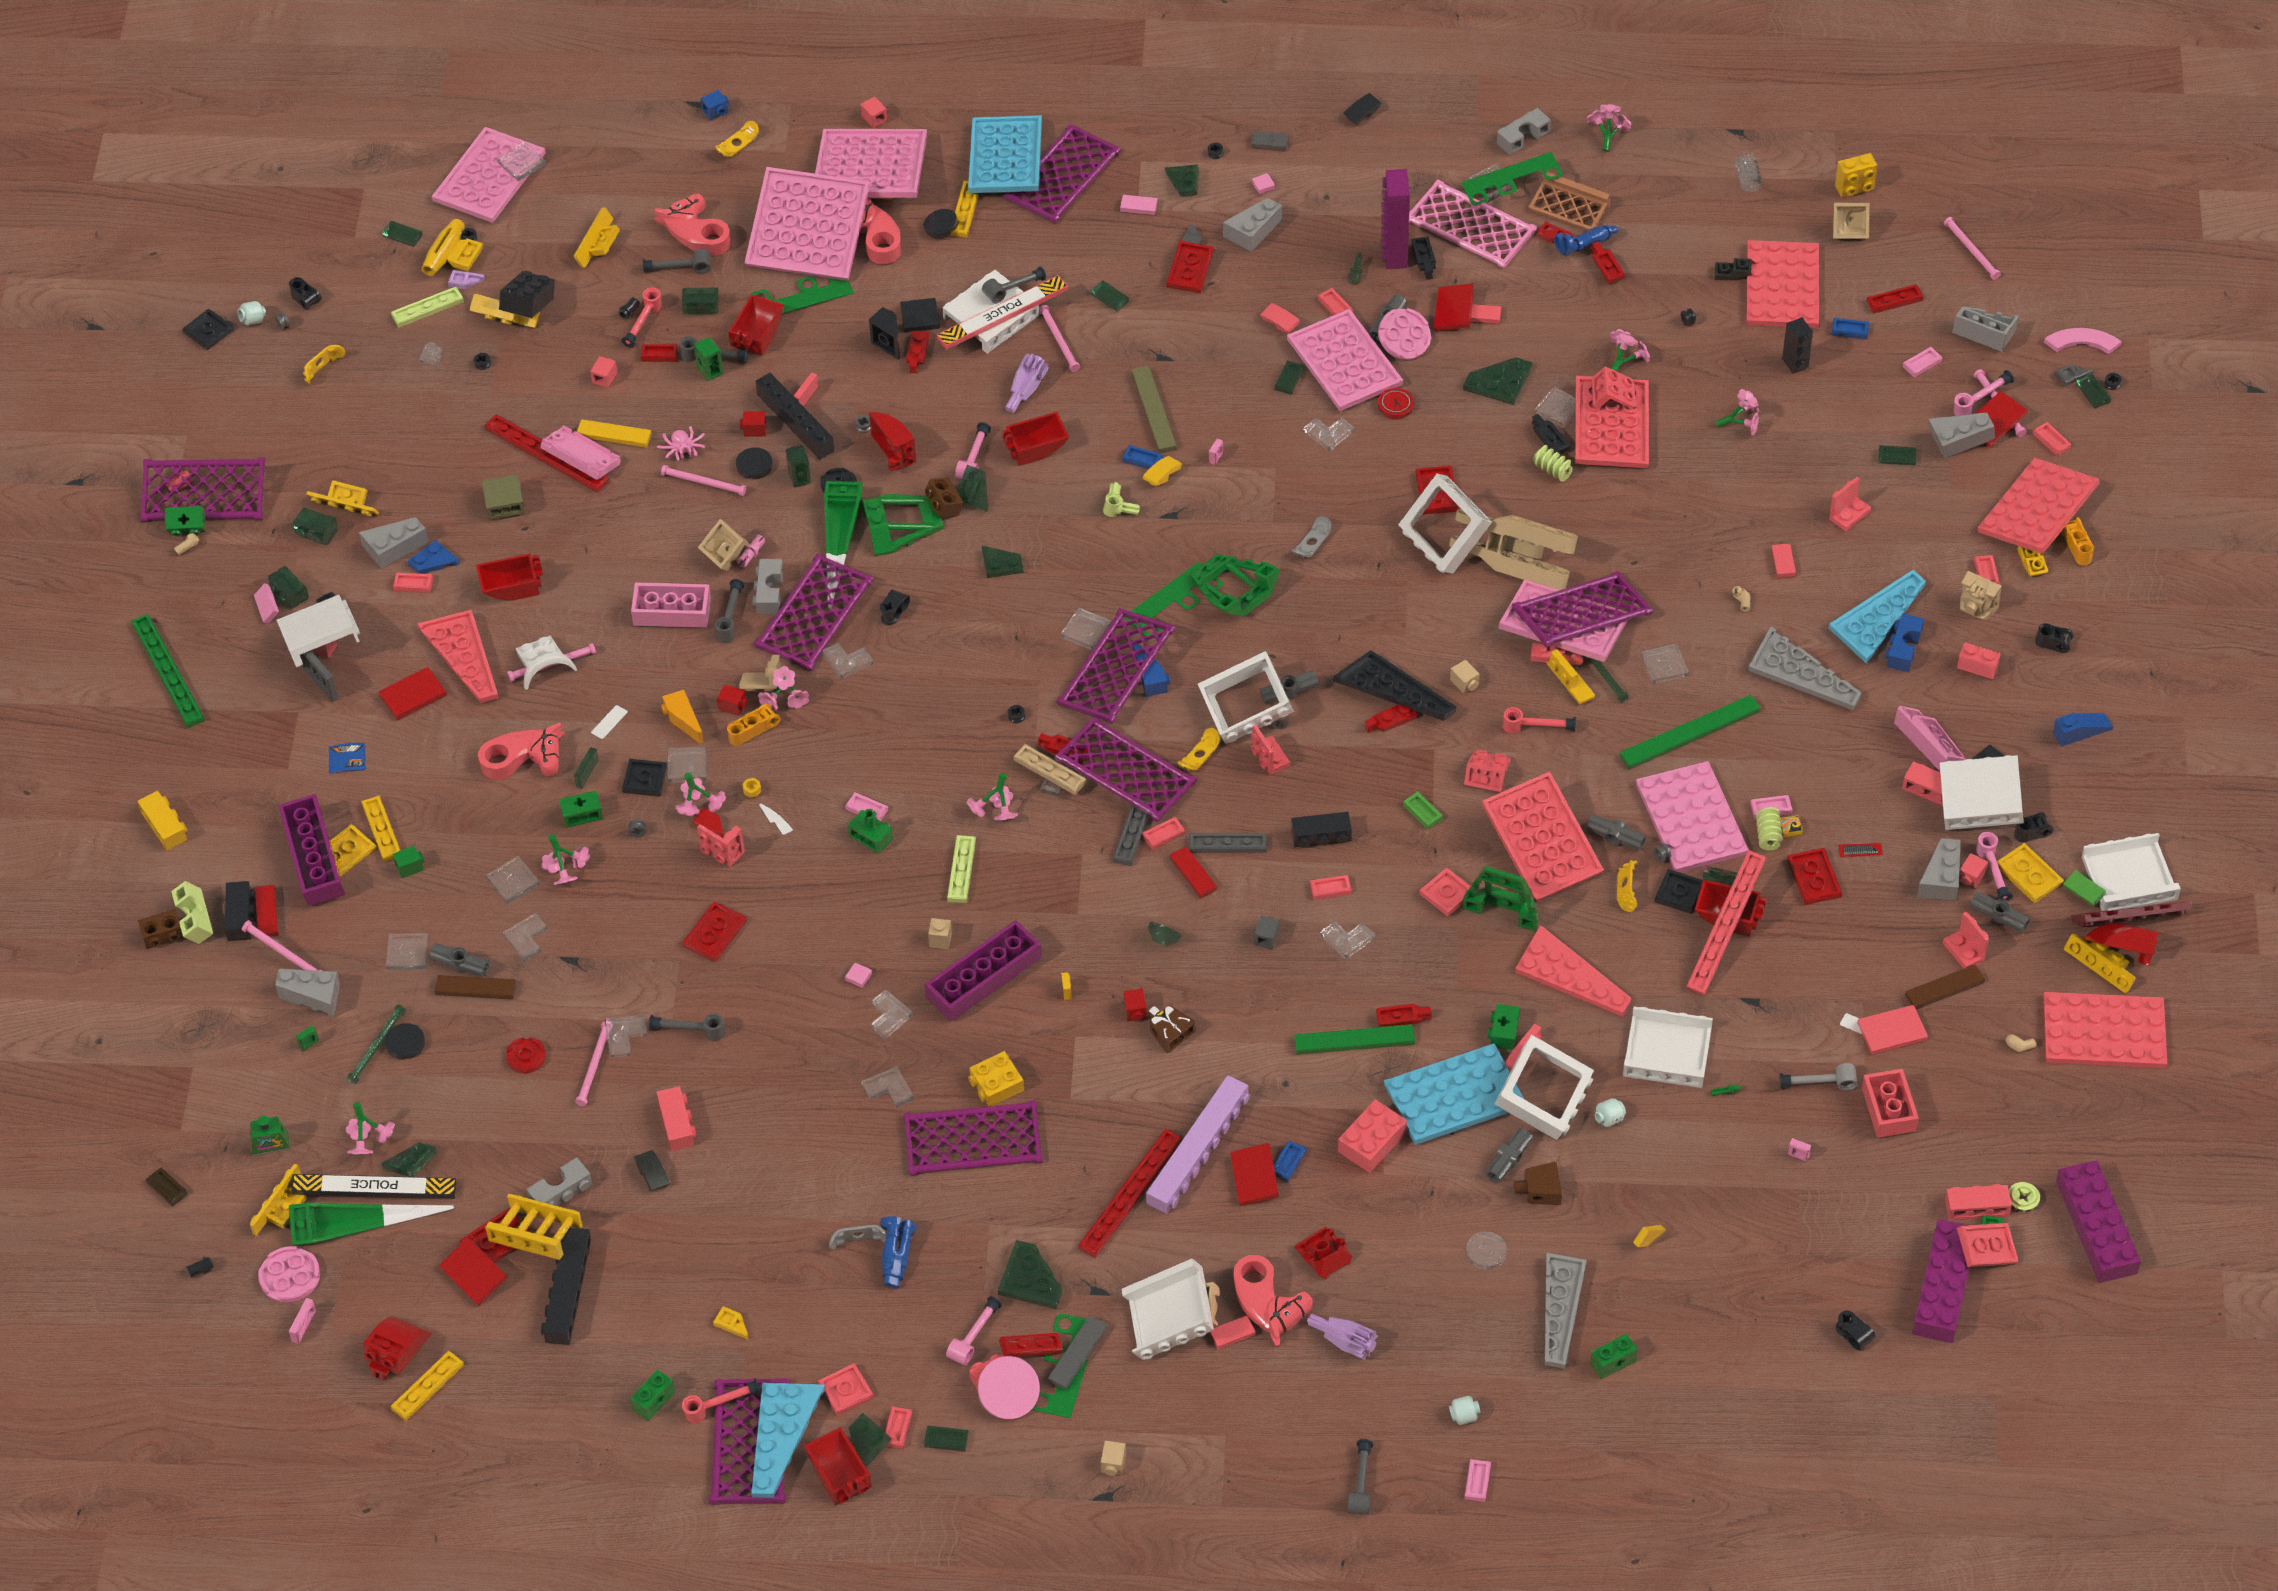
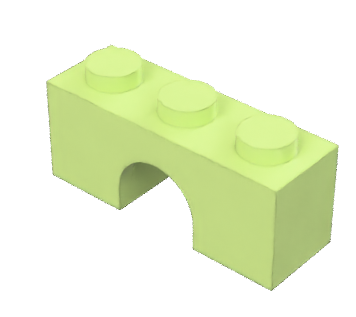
M184 881L171 891L175 906L186 914V917L179 921L183 937L200 944L213 934L202 889Z

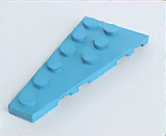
M1912 570L1831 622L1829 629L1867 664L1894 628L1896 620H1900L1902 613L1906 612L1924 588L1926 581Z
M762 1383L752 1497H774L782 1481L785 1469L790 1464L792 1455L809 1424V1419L825 1390V1385Z

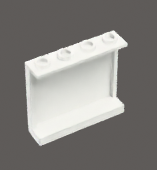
M994 270L977 283H974L965 292L960 293L951 302L946 303L943 307V319L946 321L948 318H952L959 324L1023 291L1018 287L1006 290V296L1001 302L992 303L982 292L983 284L992 278L1001 284L1010 282ZM1039 305L974 336L982 342V350L989 353L1039 316Z
M340 595L277 619L296 667L303 665L300 654L353 633L356 642H360L357 636L360 634V631L346 600L342 601Z
M2017 755L1940 762L1945 830L2024 823Z
M2159 833L2084 846L2081 858L2089 879L2106 890L2105 896L2099 901L2102 911L2142 907L2178 900L2181 888L2179 883H2174L2158 844Z
M1634 1007L1623 1076L1702 1088L1713 1018L1668 1012L1666 1010H1654L1646 1007Z
M1194 1259L1187 1260L1122 1288L1123 1297L1129 1300L1137 1348L1133 1349L1132 1353L1142 1360L1150 1359L1158 1353L1169 1351L1177 1345L1185 1344L1191 1339L1204 1336L1206 1333L1214 1330L1203 1268Z

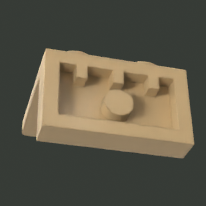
M772 655L771 660L767 663L765 673H743L739 688L745 691H753L755 689L772 691L777 689L778 686L773 684V672L776 669H780V655Z

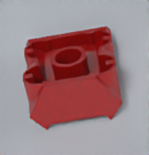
M1326 1226L1295 1245V1249L1324 1279L1344 1265H1350L1353 1257L1348 1251L1346 1241L1342 1238H1337L1335 1232Z

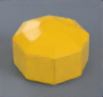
M755 778L746 779L742 784L744 795L750 798L757 797L761 793L760 781Z

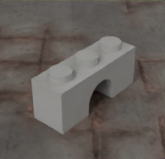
M1536 108L1497 131V144L1509 155H1512L1523 148L1524 134H1529L1535 139H1539L1549 133L1551 119Z
M760 559L759 566H756L758 581H754V592L757 593L753 595V607H756L757 614H777L780 610L779 588L770 587L782 585V559Z
M576 1157L560 1168L562 1179L564 1180L560 1185L552 1186L542 1179L526 1189L528 1199L559 1206L571 1200L579 1192L587 1190L592 1185L591 1174Z

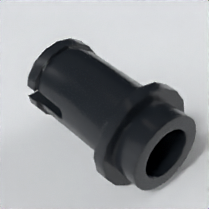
M632 297L624 306L619 308L620 317L623 319L630 318L633 311L640 306V302Z
M205 1256L202 1260L186 1266L191 1278L207 1270L210 1272L214 1268L210 1257L205 1258Z

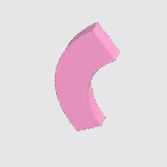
M2089 328L2065 329L2055 332L2044 339V343L2056 352L2076 346L2077 344H2088V346L2100 349L2108 355L2120 347L2122 343L2121 340L2108 333Z

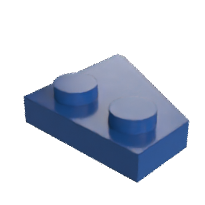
M436 540L407 560L408 565L418 574L442 570L443 566L449 564L459 565V559Z

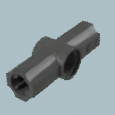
M1393 295L1388 304L1381 308L1380 316L1369 331V335L1373 340L1380 341L1378 328L1383 317L1391 310L1404 309L1407 305V300L1402 295Z
M1313 670L1297 676L1285 675L1280 680L1289 700L1296 698L1298 693L1319 686ZM1272 685L1260 689L1264 704L1278 700Z
M1595 814L1591 815L1586 830L1603 836L1611 845L1623 844L1638 851L1643 848L1646 840V835L1629 829L1623 821L1614 820L1612 822Z
M1976 892L1970 903V907L1989 916L1994 924H2005L2020 933H2024L2031 919L2010 908L2007 901L1995 900L1981 892Z
M439 943L433 944L429 955L430 960L451 966L458 973L466 971L483 977L488 973L490 966L489 960L468 954L464 948L457 947L453 949Z
M1518 1128L1507 1144L1503 1143L1495 1160L1486 1170V1175L1491 1181L1500 1183L1509 1170L1518 1165L1523 1152L1533 1140V1136L1528 1130Z

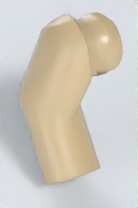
M190 533L187 535L186 540L174 547L178 555H181L188 549L196 546L199 538L196 534Z
M1735 586L1732 593L1741 602V611L1748 612L1750 610L1751 596L1745 589Z
M2012 1034L2006 1037L2007 1045L2017 1052L2036 1048L2034 1038L2024 1041Z

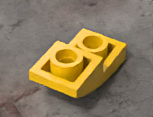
M1166 456L1155 463L1143 475V479L1154 486L1163 484L1168 481L1169 474L1181 470L1182 463L1170 456Z
M2018 546L2017 550L2021 561L2030 577L2049 572L2043 555L2041 556L2038 552Z

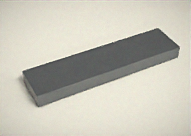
M1140 799V801H1142V802L1145 803V804L1148 803V802H1150V801H1146V800H1141V799ZM1131 805L1113 857L1114 863L1132 866L1149 815L1134 805Z
M1189 833V851L1191 853H1267L1266 833Z
M1089 1316L1048 1377V1382L1067 1390L1108 1328V1325Z

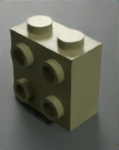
M518 474L482 480L489 520L525 514Z

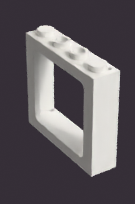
M1437 473L1398 525L1403 529V534L1414 541L1413 544L1418 549L1425 552V557L1436 564V568L1440 572L1453 574L1491 525L1492 521L1448 476ZM1441 488L1471 518L1469 525L1443 558L1413 527Z
M1266 651L1198 683L1225 744L1251 734L1252 726L1254 725L1261 728L1294 712ZM1260 672H1266L1279 700V704L1228 728L1215 695Z
M1531 1034L1525 1042L1494 1104L1557 1140L1562 1134L1566 1135L1571 1126L1568 1122L1576 1116L1578 1112L1576 1106L1577 1104L1580 1105L1586 1094L1583 1092L1585 1088L1588 1089L1593 1081L1591 1075L1594 1070ZM1532 1051L1580 1078L1560 1119L1513 1093V1088Z

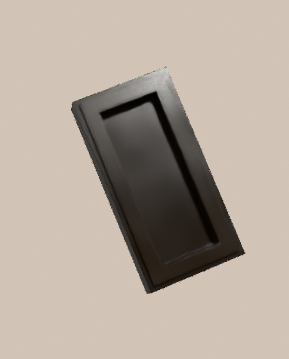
M162 1167L146 1179L147 1184L172 1207L188 1195L187 1190Z

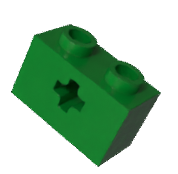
M707 337L695 343L697 369L706 380L710 381L722 375L721 351L713 340Z
M202 506L165 508L166 531L173 536H180L182 533L199 535L200 532H206L205 509ZM187 518L189 521H186V524L184 525L182 522H185V519Z
M597 790L559 799L566 828L603 820Z
M1496 1004V1010L1491 1011L1490 1023H1493V1027H1489L1487 1039H1491V1044L1495 1043L1499 1049H1514L1520 1007Z
M1626 1333L1591 1351L1590 1365L1600 1379H1603L1636 1362L1638 1349Z
M657 1369L630 1398L632 1410L649 1421L675 1393L673 1380Z

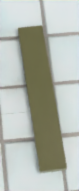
M1144 366L1132 369V376L1158 452L1163 453L1177 450L1150 367Z

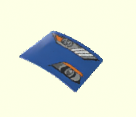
M344 743L329 746V773L365 770V743Z

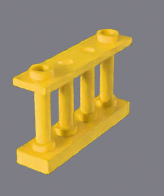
M508 1194L507 1198L511 1209L500 1224L488 1222L485 1227L489 1241L560 1260L563 1256L560 1241L571 1226L576 1228L583 1227L580 1212ZM518 1212L527 1214L518 1228L508 1227ZM535 1217L545 1219L536 1233L526 1231ZM552 1222L562 1224L553 1238L543 1236Z

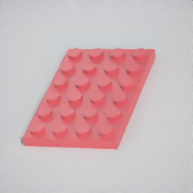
M1748 240L1747 259H1752L1751 275L1747 276L1746 325L1786 327V323L1803 317L1810 328H1818L1819 243Z
M1576 376L1575 464L1648 468L1649 380L1633 379L1635 390V407L1633 409L1612 399H1609L1607 403L1597 408L1593 406L1592 377Z
M2034 458L1978 526V533L2043 554L2097 488L2099 478Z
M1550 771L1482 801L1481 804L1517 871L1526 880L1535 903L1603 873L1602 865Z
M2044 992L2046 1063L2167 1068L2164 998Z

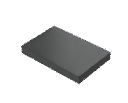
M311 650L300 654L303 663L302 668L332 702L338 700L333 675Z

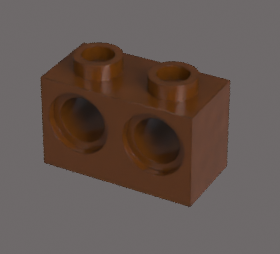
M950 478L929 479L925 488V495L938 517L959 516L963 501Z
M176 909L138 920L146 949L184 938Z

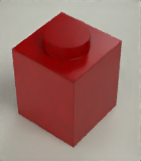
M743 411V418H740V429H743L744 437L766 436L767 422L765 411Z
M724 684L717 697L718 710L739 716L741 711L747 707L748 699H746L745 690Z
M1143 988L1123 991L1127 1022L1147 1019Z

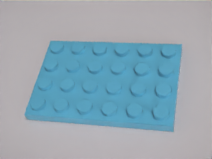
M1042 115L972 118L969 193L1039 191Z
M1495 1043L1384 1080V1086L1400 1116L1407 1120V1131L1414 1145L1509 1113L1494 1104L1510 1074ZM1515 1084L1513 1093L1523 1098L1517 1084Z

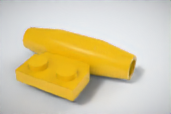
M453 219L440 232L428 250L422 271L428 276H433L447 261L452 267L469 271L481 253L483 243L471 239L460 240L465 225L461 220Z

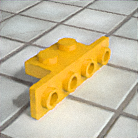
M606 207L601 208L574 254V258L581 268H586L592 256L606 255L620 231L617 225H611L613 217Z
M479 294L473 295L470 311L484 314L487 319L495 321V318H499L505 324L511 325L514 322L535 328L537 325L540 311L533 318H528L499 310L500 300Z
M332 480L328 496L309 491L306 493L311 498V501L315 503L327 502L328 506L334 508L343 506L347 511H362L361 514L372 517V514H379V511L375 508L364 505L368 490L365 488Z
M1558 649L1552 651L1550 661L1546 664L1579 704H1583L1594 699L1595 694Z
M2071 934L2064 947L2066 952L2122 992H2129L2136 977L2125 970L2129 961L2121 953L2115 952L2106 945L2095 942L2088 944L2076 934Z
M294 1164L291 1169L286 1171L283 1180L275 1186L272 1195L264 1201L261 1210L251 1219L250 1226L254 1235L257 1236L267 1221L285 1229L290 1222L289 1205L301 1204L307 1199L306 1195H292L293 1174H301L297 1164Z

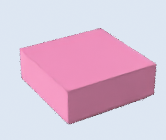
M1268 173L1252 178V184L1259 194L1275 189V184Z
M1216 439L1209 450V463L1214 465L1217 464L1223 454V440Z
M854 963L845 976V980L863 988L872 975V970Z
M1792 1138L1788 1155L1807 1161L1810 1156L1811 1145Z

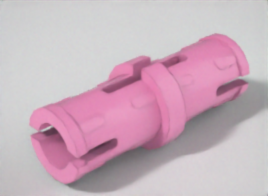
M757 534L750 545L745 546L744 552L737 559L738 565L743 561L740 566L743 568L747 567L751 559L758 555V550L765 544V538L759 541L762 536Z

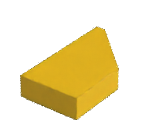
M1661 1225L1643 1227L1633 1243L1637 1247H1646L1664 1233L1666 1229Z
M723 1306L713 1321V1325L748 1339V1332L741 1313Z

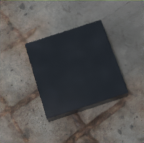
M935 298L900 302L904 332L940 328Z
M207 309L185 326L183 333L206 350H209L231 333L234 328L212 310Z
M629 759L622 792L660 797L667 770V762Z
M1667 869L1654 902L1692 914L1703 880Z

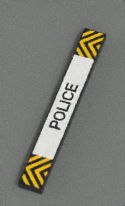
M293 1174L292 1195L455 1199L456 1178Z

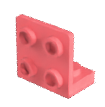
M1606 366L1592 377L1593 406L1600 408L1609 399H1612L1633 409L1635 407L1634 380Z
M1858 477L1848 481L1841 490L1834 492L1831 498L1829 520L1845 532L1871 512V507L1858 498L1860 478Z
M1257 725L1252 726L1251 750L1254 756H1258L1260 759L1261 767L1264 770L1266 769L1269 775L1289 768L1290 761L1273 735L1265 738Z
M1485 750L1473 751L1467 763L1464 785L1502 792L1505 772L1511 758L1500 753L1490 754Z
M702 825L697 827L701 851L706 855L713 856L719 863L731 867L745 852L742 830L739 827L734 826L731 831L726 832L724 838Z
M1964 912L1962 914L1960 930L1944 938L1943 945L1963 969L1985 961L1989 936L1977 925L1974 917Z

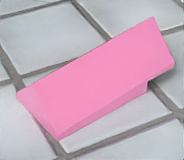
M1905 706L1898 707L1894 724L1939 771L1940 762L1966 760L1935 718L1923 716L1919 709Z

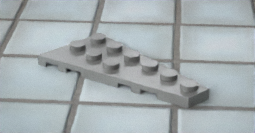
M1772 626L1749 665L1748 671L1853 711L1861 698L1862 692L1847 681L1840 680L1834 675L1832 670L1825 669L1817 659L1802 648L1795 647L1789 642L1787 637H1782L1776 633V629Z

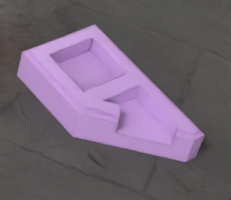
M453 270L448 286L466 290L483 282L485 276L483 274Z

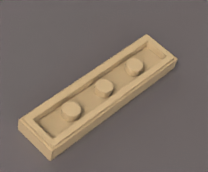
M1026 744L1014 755V761L1074 795L1087 783L1086 778Z

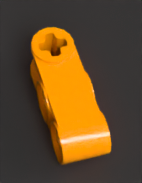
M2076 517L2074 520L2069 521L2060 533L2064 537L2076 562L2079 565L2087 566L2092 562L2094 545L2088 537L2080 518Z
M763 704L727 726L729 742L731 745L740 746L768 729L777 726L781 718L773 712L770 704Z

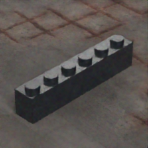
M770 372L755 381L757 395L819 460L835 451L833 436Z
M569 1228L560 1241L563 1256L560 1260L556 1259L557 1269L553 1270L552 1282L554 1284L553 1287L549 1288L548 1293L550 1303L545 1307L546 1322H543L541 1325V1335H544L545 1343L570 1345L592 1240L590 1229Z

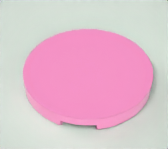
M1409 308L1391 310L1383 317L1378 328L1379 340L1384 349L1392 356L1403 360L1416 359L1424 354L1431 343L1432 337L1427 320L1420 313Z
M297 1246L282 1247L271 1252L258 1271L261 1289L269 1298L278 1302H295L305 1298L313 1292L320 1280V1267L316 1257L311 1252L299 1249Z
M1012 1356L997 1358L987 1364L979 1375L978 1398L985 1410L997 1418H1019L1027 1414L1038 1400L1040 1391L1038 1376L1034 1369L1020 1358Z

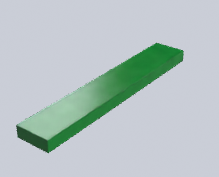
M1413 1024L1294 1034L1296 1055L1415 1045Z

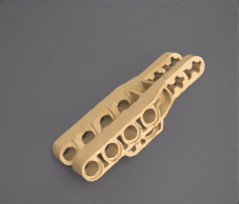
M1462 509L1457 510L1455 520L1469 525L1471 518ZM1514 515L1498 518L1488 517L1492 523L1486 530L1489 531L1487 543L1477 542L1469 552L1470 554L1480 556L1495 571L1557 590L1567 587L1569 570L1536 559L1542 558L1544 547L1553 549L1554 552L1560 551L1574 555L1578 539L1577 535ZM1451 536L1450 547L1453 546L1459 536Z

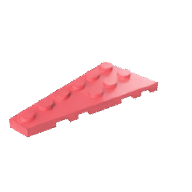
M472 610L417 623L418 629L480 703L499 698Z
M1541 925L1515 969L1517 974L1621 1017L1624 1016L1631 1003L1632 998Z

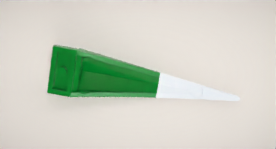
M826 481L824 492L826 556L828 559L842 565L845 562L861 507L863 482ZM836 570L837 574L841 575V571ZM834 571L827 572V579L836 576ZM829 582L827 586L829 589L836 588L838 582ZM836 592L830 594L832 599H834Z
M293 1204L289 1205L292 1245L316 1244L452 1210L455 1207L452 1205Z

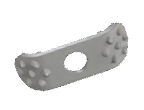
M1325 516L1318 517L1311 531L1295 549L1291 550L1293 554L1299 555L1302 558L1311 557L1329 535L1331 530L1330 520ZM1311 539L1317 540V543L1314 545L1307 544Z
M878 1225L839 1229L831 1235L829 1248L834 1250L838 1245H843L845 1241L868 1238L881 1240L885 1243L886 1232L885 1229ZM857 1231H862V1232H864V1233H862V1234H860V1235H854V1234H853L854 1232H857Z

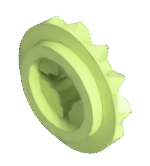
M2019 1182L2009 1188L2011 1205L2015 1207V1210L2020 1209L2023 1212L2026 1210L2032 1211L2038 1206L2040 1193L2032 1184ZM2020 1195H2022L2023 1197L2027 1196V1201H2025L2024 1199L2020 1200Z

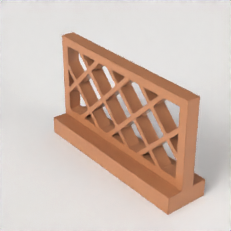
M1547 172L1548 176H1556L1555 174ZM1543 176V181L1528 209L1529 211L1587 231L1597 227L1605 210H1608L1611 204L1610 194L1563 177L1546 180ZM1546 187L1552 189L1553 193L1544 196L1543 190ZM1566 194L1569 199L1560 201L1558 196ZM1555 197L1557 203L1548 205L1547 199ZM1582 200L1585 204L1576 207L1574 201ZM1544 201L1546 205L1542 208L1535 207L1536 203ZM1572 203L1573 208L1565 211L1562 205ZM1595 205L1601 207L1600 211L1592 213L1590 208ZM1560 207L1562 212L1555 214L1551 212V209ZM1587 208L1590 214L1581 217L1578 211ZM1576 212L1578 218L1571 220L1567 217L1568 214ZM1592 218V226L1583 223L1584 220Z

